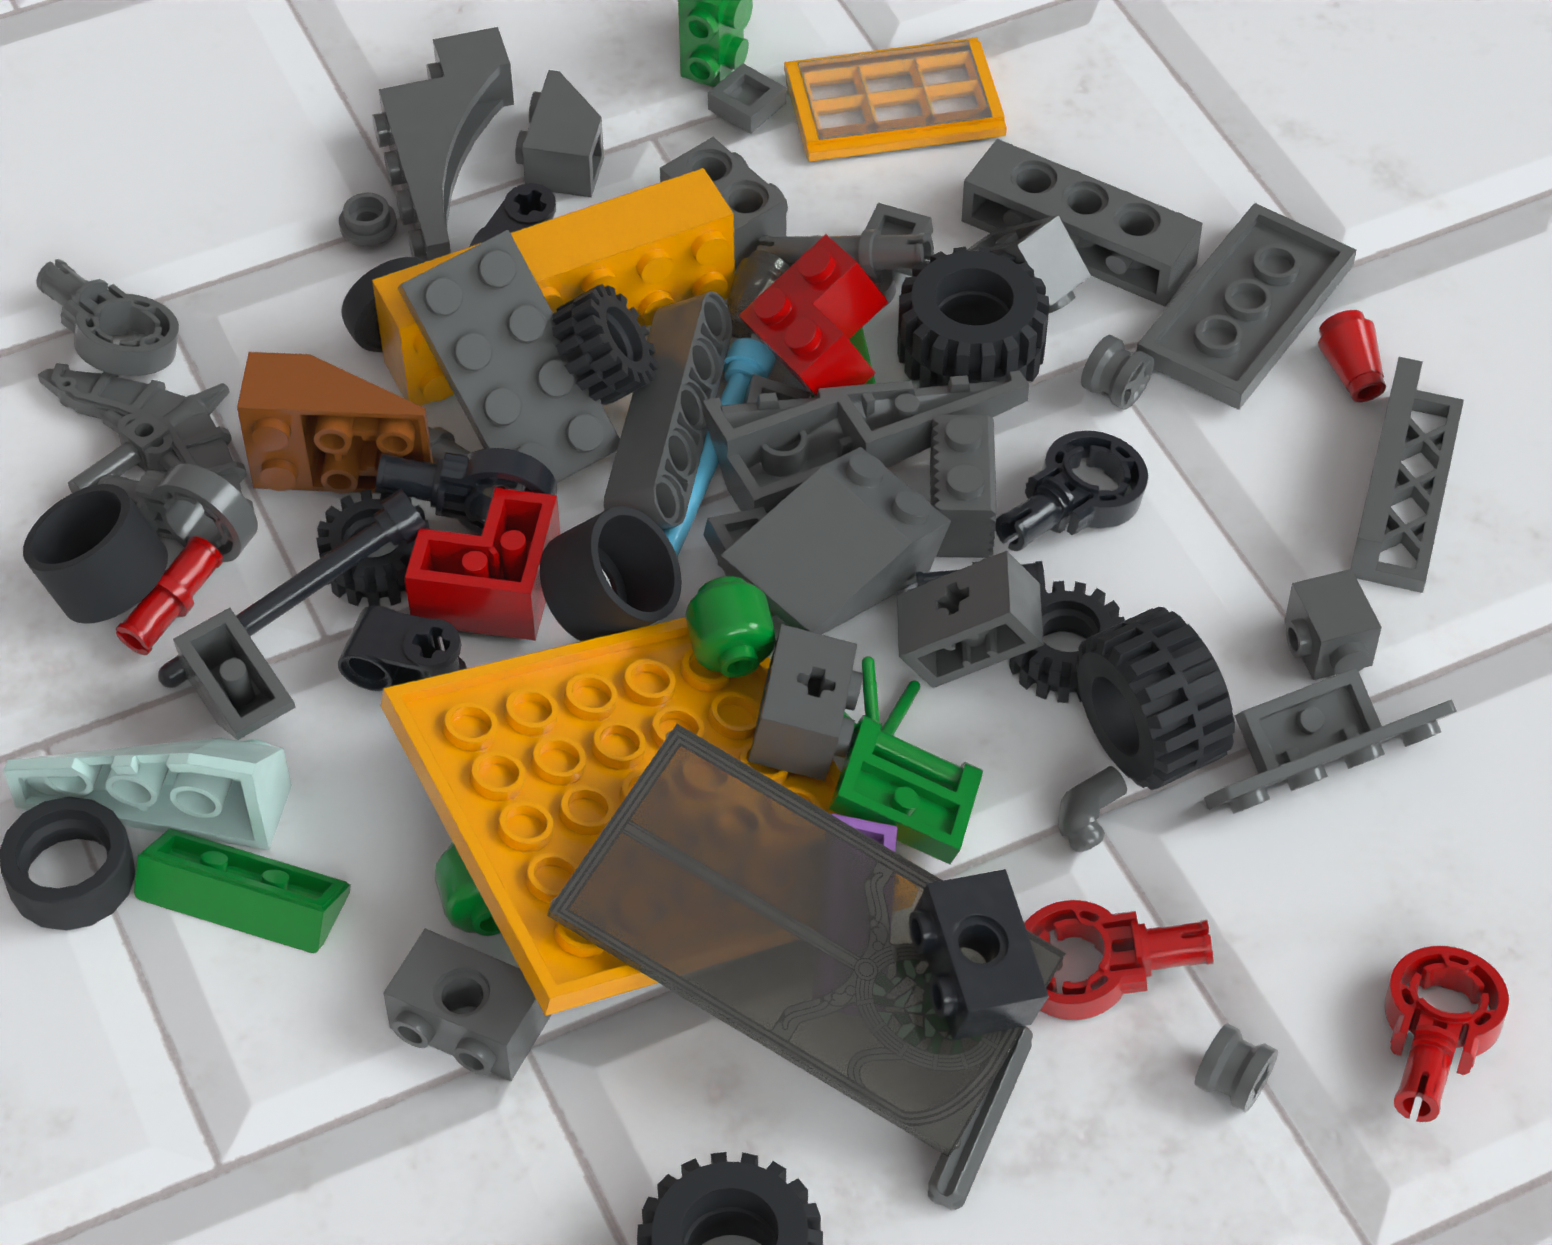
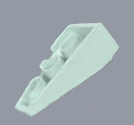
M211 738L9 759L3 770L15 807L19 809L29 810L44 801L64 797L91 799L113 810L121 823L127 827L163 833L171 828L211 841L265 850L270 849L292 786L284 748L274 747L264 741L254 739L238 741L225 738Z

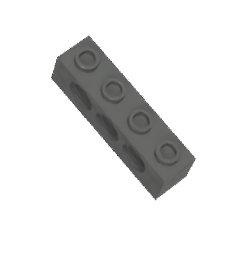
M1000 139L995 140L964 180L962 222L991 233L994 230L1059 215L1091 276L1164 307L1167 306L1197 264L1202 222Z

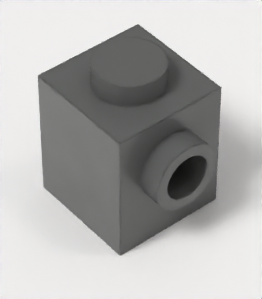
M1352 569L1292 583L1284 620L1286 638L1291 653L1295 658L1302 657L1312 679L1317 680L1338 675L1354 668L1360 671L1365 667L1372 666L1382 627Z

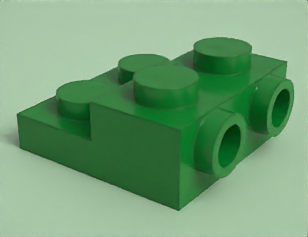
M678 0L681 77L715 87L731 74L733 70L745 62L749 42L744 38V29L752 14V0Z

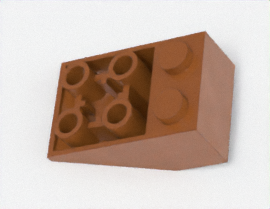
M248 352L237 411L253 488L272 489L275 491H328L338 494L360 493V491L371 489V493H375L378 467L382 453L403 457L404 459L433 463L426 408L311 354Z

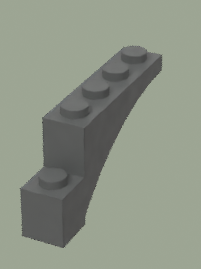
M498 27L433 39L435 63L426 64L428 80L379 89L382 113L372 114L373 125L379 148L386 146L390 148L389 152H384L385 166L390 185L401 184L402 190L396 191V201L402 225L413 224L414 230L408 231L412 257L430 261L451 253L447 223L451 197L461 167L475 141L493 117L503 107L514 105L511 63Z

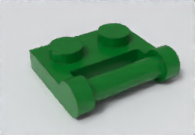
M862 715L852 733L848 753L829 810L842 816L896 826L897 841L950 865L961 850L983 770L967 762H963L961 766L951 763L880 730L882 723Z

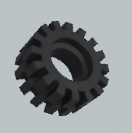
M603 284L597 285L556 309L557 312L553 314L552 318L556 326L552 327L553 336L561 340V343L556 345L559 355L566 356L569 363L564 366L569 374L576 373L578 376L576 384L582 391L588 388L591 399L594 401L600 399L601 404L604 405L612 404L646 386L655 379L656 374L653 371L657 369V361L651 355L656 352L653 343L647 342L645 336L649 335V332L645 325L640 326L636 319L639 314L635 308L628 309L627 299L621 293L616 295L613 287L609 285L604 287Z
M371 489L360 491L362 501L354 503L350 495L340 499L342 511L331 506L325 512L326 522L320 521L317 527L318 538L316 540L319 557H323L376 521L373 514L383 508L379 502L390 495L382 493L380 499H372ZM420 505L415 506L416 510L418 511V513L430 529L428 519L425 520L424 510L420 507ZM404 539L398 543L397 548L388 554L365 558L327 585L331 584L332 593L338 598L347 593L348 603L359 606L362 597L367 598L369 606H380V598L383 597L389 598L391 606L401 603L400 592L404 590L407 593L405 574L416 540L408 544Z
M1053 581L1052 593H1048L1043 584L1040 585L1043 637L1055 632H1071L1086 639L1125 621L1124 617H1119L1120 608L1114 600L1104 605L1106 593L1098 588L1089 596L1085 594L1086 584L1075 581L1074 591H1065L1064 581ZM1044 643L1043 646L1010 658V670L1013 675L1020 673L1019 684L1026 690L1036 683V696L1046 700L1051 690L1058 692V703H1068L1069 694L1076 692L1079 702H1082L1076 669V655L1079 654V651H1060Z

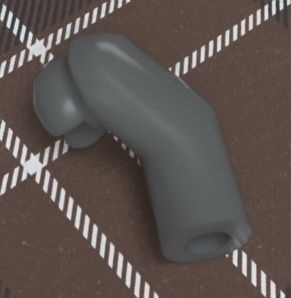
M1108 766L1067 791L1061 799L1058 828L1061 836L1067 835L1071 848L1077 852L1087 851L1103 841L1105 832L1096 820L1100 816V809L1127 793L1125 780L1116 768Z

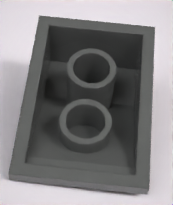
M859 447L821 466L723 552L717 565L730 576L739 577L746 581V583H751L761 589L766 595L769 609L788 626L822 635L916 583V572H929L951 524V520L932 506L923 495L915 492L887 469L878 458L870 455L862 447Z

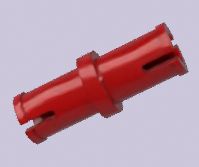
M190 537L187 545L165 570L154 589L137 604L123 623L116 627V635L120 641L132 651L141 655H148L152 651L154 644L176 617L186 616L193 608V596L215 569L219 568L223 563V556L219 550L201 537Z

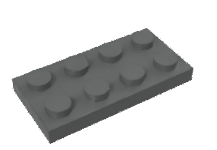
M1254 203L1137 343L1136 352L1143 351L1152 356L1154 359L1153 369L1240 410L1354 266L1357 249Z
M509 230L400 284L398 290L484 449L504 448L530 455L542 462L552 472L556 483L617 451L620 438L600 400L594 401L591 399L588 388L582 391L576 384L578 379L576 373L569 374L564 366L569 362L565 355H559L556 345L561 343V340L553 336L552 327L556 326L552 320L553 312ZM518 483L517 487L511 490L521 491L522 485Z

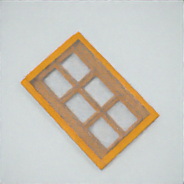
M978 38L784 62L786 84L806 158H808L809 162L1006 136L1007 127L1004 121V112L981 42L978 41Z

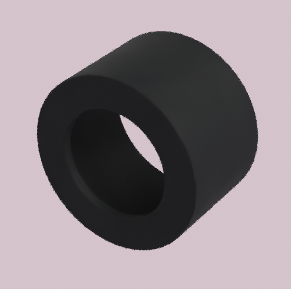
M99 484L78 490L49 508L29 531L23 545V558L69 619L78 623L90 624L114 618L144 599L163 576L168 563V551L123 488L113 484Z
M612 507L556 536L545 547L540 561V583L545 601L561 627L580 642L649 626L662 620L675 609L681 594V571L671 542L663 530L649 516L631 507ZM603 571H604L605 574L607 575V577H608V579H609V581H610L611 586L609 585L608 581L606 580V577H605Z

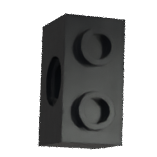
M1006 869L927 883L914 911L910 913L909 931L915 950L920 954L925 953L932 974L929 981L931 1003L937 1016L946 1018L952 1040L1031 1025L1049 995ZM960 948H969L978 952L986 963H975L967 959Z

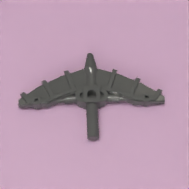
M56 363L54 369H46L38 374L39 382L55 394L63 406L71 407L79 414L102 419L103 424L119 433L121 446L68 482L72 493L97 485L104 475L111 473L121 476L135 465H138L145 472L149 470L163 472L169 471L171 467L177 464H193L221 476L242 494L240 483L247 476L243 463L232 460L227 447L232 440L229 430L220 426L216 427L209 416L230 393L226 384L221 383L195 395L192 394L185 397L165 390V383L158 380H151L149 384L119 378V375L104 371L102 374L73 371L69 369L68 364ZM245 498L249 502L254 511L253 502Z

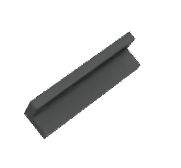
M1398 357L1350 569H1352L1357 579L1423 593L1464 399L1417 390L1423 361ZM1413 410L1446 417V425L1425 434L1412 420L1411 412ZM1407 436L1410 441L1405 443V439ZM1441 444V449L1439 450L1436 445ZM1422 453L1436 470L1415 479L1401 461ZM1396 480H1397V482L1400 484V486H1398V487L1395 488V484H1396ZM1430 488H1432L1431 496H1430V494L1426 491V490H1428V489H1430ZM1412 498L1426 515L1405 524L1391 506ZM1387 526L1390 529V532L1385 534V529ZM1420 534H1422L1421 542H1420V540L1416 537V536H1418V535H1420ZM1402 543L1417 561L1416 567L1412 569L1378 561L1380 553Z

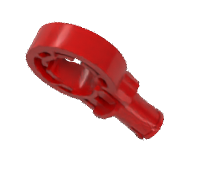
M1066 900L1041 908L1024 923L1029 939L1047 950L1051 948L1049 932L1054 930V936L1057 941H1063L1065 938L1079 937L1094 944V948L1103 956L1102 961L1098 965V970L1089 976L1088 979L1073 983L1070 981L1063 982V994L1057 993L1056 978L1052 977L1046 988L1049 997L1040 1011L1059 1019L1082 1020L1091 1018L1109 1010L1121 999L1123 994L1148 991L1146 977L1152 976V970L1198 964H1214L1211 936L1208 934V920L1146 929L1145 923L1138 924L1136 911L1111 914L1107 909L1095 903L1081 900Z
M1429 946L1405 955L1393 969L1384 1005L1387 1021L1393 1030L1390 1041V1049L1393 1054L1401 1056L1408 1032L1410 1031L1414 1035L1402 1080L1394 1097V1107L1405 1118H1410L1415 1098L1421 1097L1422 1102L1416 1121L1430 1122L1436 1119L1440 1113L1441 1099L1456 1048L1463 1047L1456 1073L1466 1075L1470 1073L1471 1068L1474 1066L1476 1056L1490 1049L1500 1036L1509 1006L1508 989L1498 971L1478 955L1456 947ZM1440 985L1442 988L1451 989L1458 993L1462 992L1469 997L1470 1002L1473 1004L1478 1003L1477 1010L1472 1014L1469 1011L1464 1013L1441 1011L1430 1005L1423 997L1419 998L1417 994L1418 988L1420 986L1422 989H1427L1430 986Z

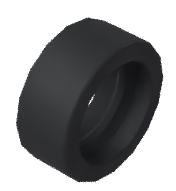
M64 797L40 803L21 814L6 831L0 847L1 874L11 901L23 917L43 928L67 931L91 926L113 914L129 896L136 875L133 853L124 825L113 810L91 799ZM73 839L95 841L104 846L107 851L106 862L92 877L77 885L63 888L44 887L32 882L29 878L28 871L32 862L42 851L58 842Z

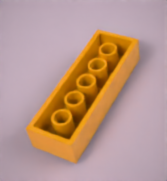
M704 168L511 233L553 314L557 312L556 309L561 305L601 284L604 287L608 285L613 287L616 295L621 293L627 299V308L634 307L639 314L636 319L639 325H645L646 327L652 325L654 314L662 306L710 291L718 293L724 300L735 296L734 213ZM477 245L372 280L384 363L404 399L419 406L444 400L454 395L403 300L398 287L400 284Z

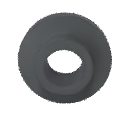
M360 193L354 195L346 201L343 211L339 216L340 232L347 241L356 245L373 246L383 243L396 231V213L387 200L378 194Z

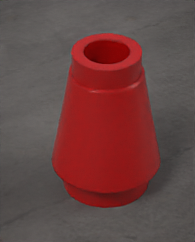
M1346 310L1327 318L1319 327L1321 337L1318 341V347L1346 390L1350 393L1352 400L1355 402H1366L1379 397L1386 390V384L1383 379L1384 374L1374 323L1366 319L1359 310Z

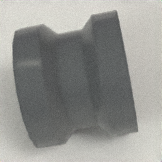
M1107 335L1091 352L1081 375V385L1092 393L1101 391L1110 395L1112 404L1121 409H1128L1139 399L1145 390L1153 372L1154 359L1143 351L1134 353L1125 349L1123 340L1113 335Z
M1227 1023L1219 1030L1206 1051L1195 1076L1194 1084L1206 1092L1219 1090L1230 1097L1232 1106L1246 1113L1263 1090L1277 1060L1278 1050L1266 1043L1257 1046L1243 1040L1241 1031L1238 1028Z

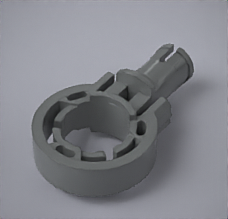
M55 259V265L50 261L41 268L36 279L37 287L42 293L62 306L60 314L61 323L74 334L75 350L86 363L96 369L115 375L143 376L159 372L173 362L177 349L179 323L173 312L166 306L144 296L126 294L114 284L108 287V283L101 279L85 280L68 266L65 261ZM128 331L147 335L146 337L139 338V341L120 340L119 345L113 344V335H128Z
M177 464L171 467L167 473L149 470L141 477L140 481L110 473L104 475L97 484H113L123 488L153 530L157 532L158 536L175 539L183 547L187 545L190 537H201L219 550L223 556V562L235 560L254 537L258 529L256 515L245 497L224 478L197 465ZM205 511L208 512L216 520V522L213 519L207 517L204 514Z

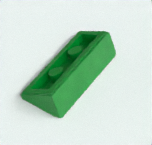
M170 828L138 855L134 894L137 899L309 953H317L325 943L350 894L351 884L340 879Z

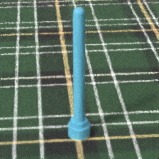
M740 338L732 342L724 360L723 370L727 385L720 398L722 405L743 404L746 389L753 374L769 378L775 364V356L765 344L750 338ZM709 431L706 434L686 517L679 526L663 530L671 542L677 558L719 463Z

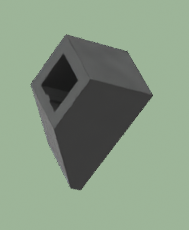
M548 70L542 91H534L530 100V125L528 131L520 130L515 149L516 163L524 166L525 184L535 183L543 185L555 193L592 198L604 161L602 117L560 71Z

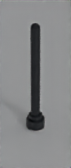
M400 488L379 502L383 508L373 514L376 521L237 614L236 617L251 637L390 541L394 546L404 539L410 544L416 540L419 529H429L403 490ZM179 655L161 666L158 671V680L164 687L175 688L188 680Z

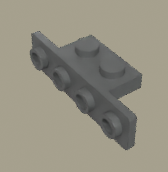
M1351 669L1236 714V721L1258 774L1204 797L1209 810L1229 803L1233 814L1270 800L1266 788L1286 780L1290 790L1294 791L1328 777L1324 765L1344 758L1348 769H1351L1385 755L1381 743L1400 736L1404 746L1407 747L1442 732L1437 721L1457 712L1451 699L1382 726L1358 669Z

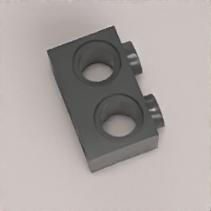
M714 137L660 167V182L701 168L705 169L734 213L735 271L757 258V246L767 247V245L759 243L762 235H771L772 237L786 236L788 205L787 199L781 190L772 183L768 184L749 168L741 155L729 151Z

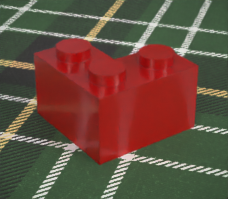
M825 234L738 316L760 342L771 350L775 358L816 397L820 388L864 385L876 374L849 339L889 302L860 265L833 239Z
M495 488L482 536L419 529L405 574L410 615L444 620L451 623L458 631L536 641L546 603L540 583V561L547 544L553 538L560 535L557 495Z

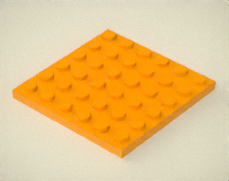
M686 617L383 688L380 706L545 1016L658 983L547 915L674 730L828 820L831 814H837L829 810L841 774L833 759L825 781L748 762L768 667L771 661L770 658L767 657L760 663L754 672L742 677H727L721 672L710 671L696 660ZM679 749L630 823L817 934L825 834L684 750ZM620 835L568 911L676 977L800 942ZM895 875L891 915L911 909L917 894L912 885Z

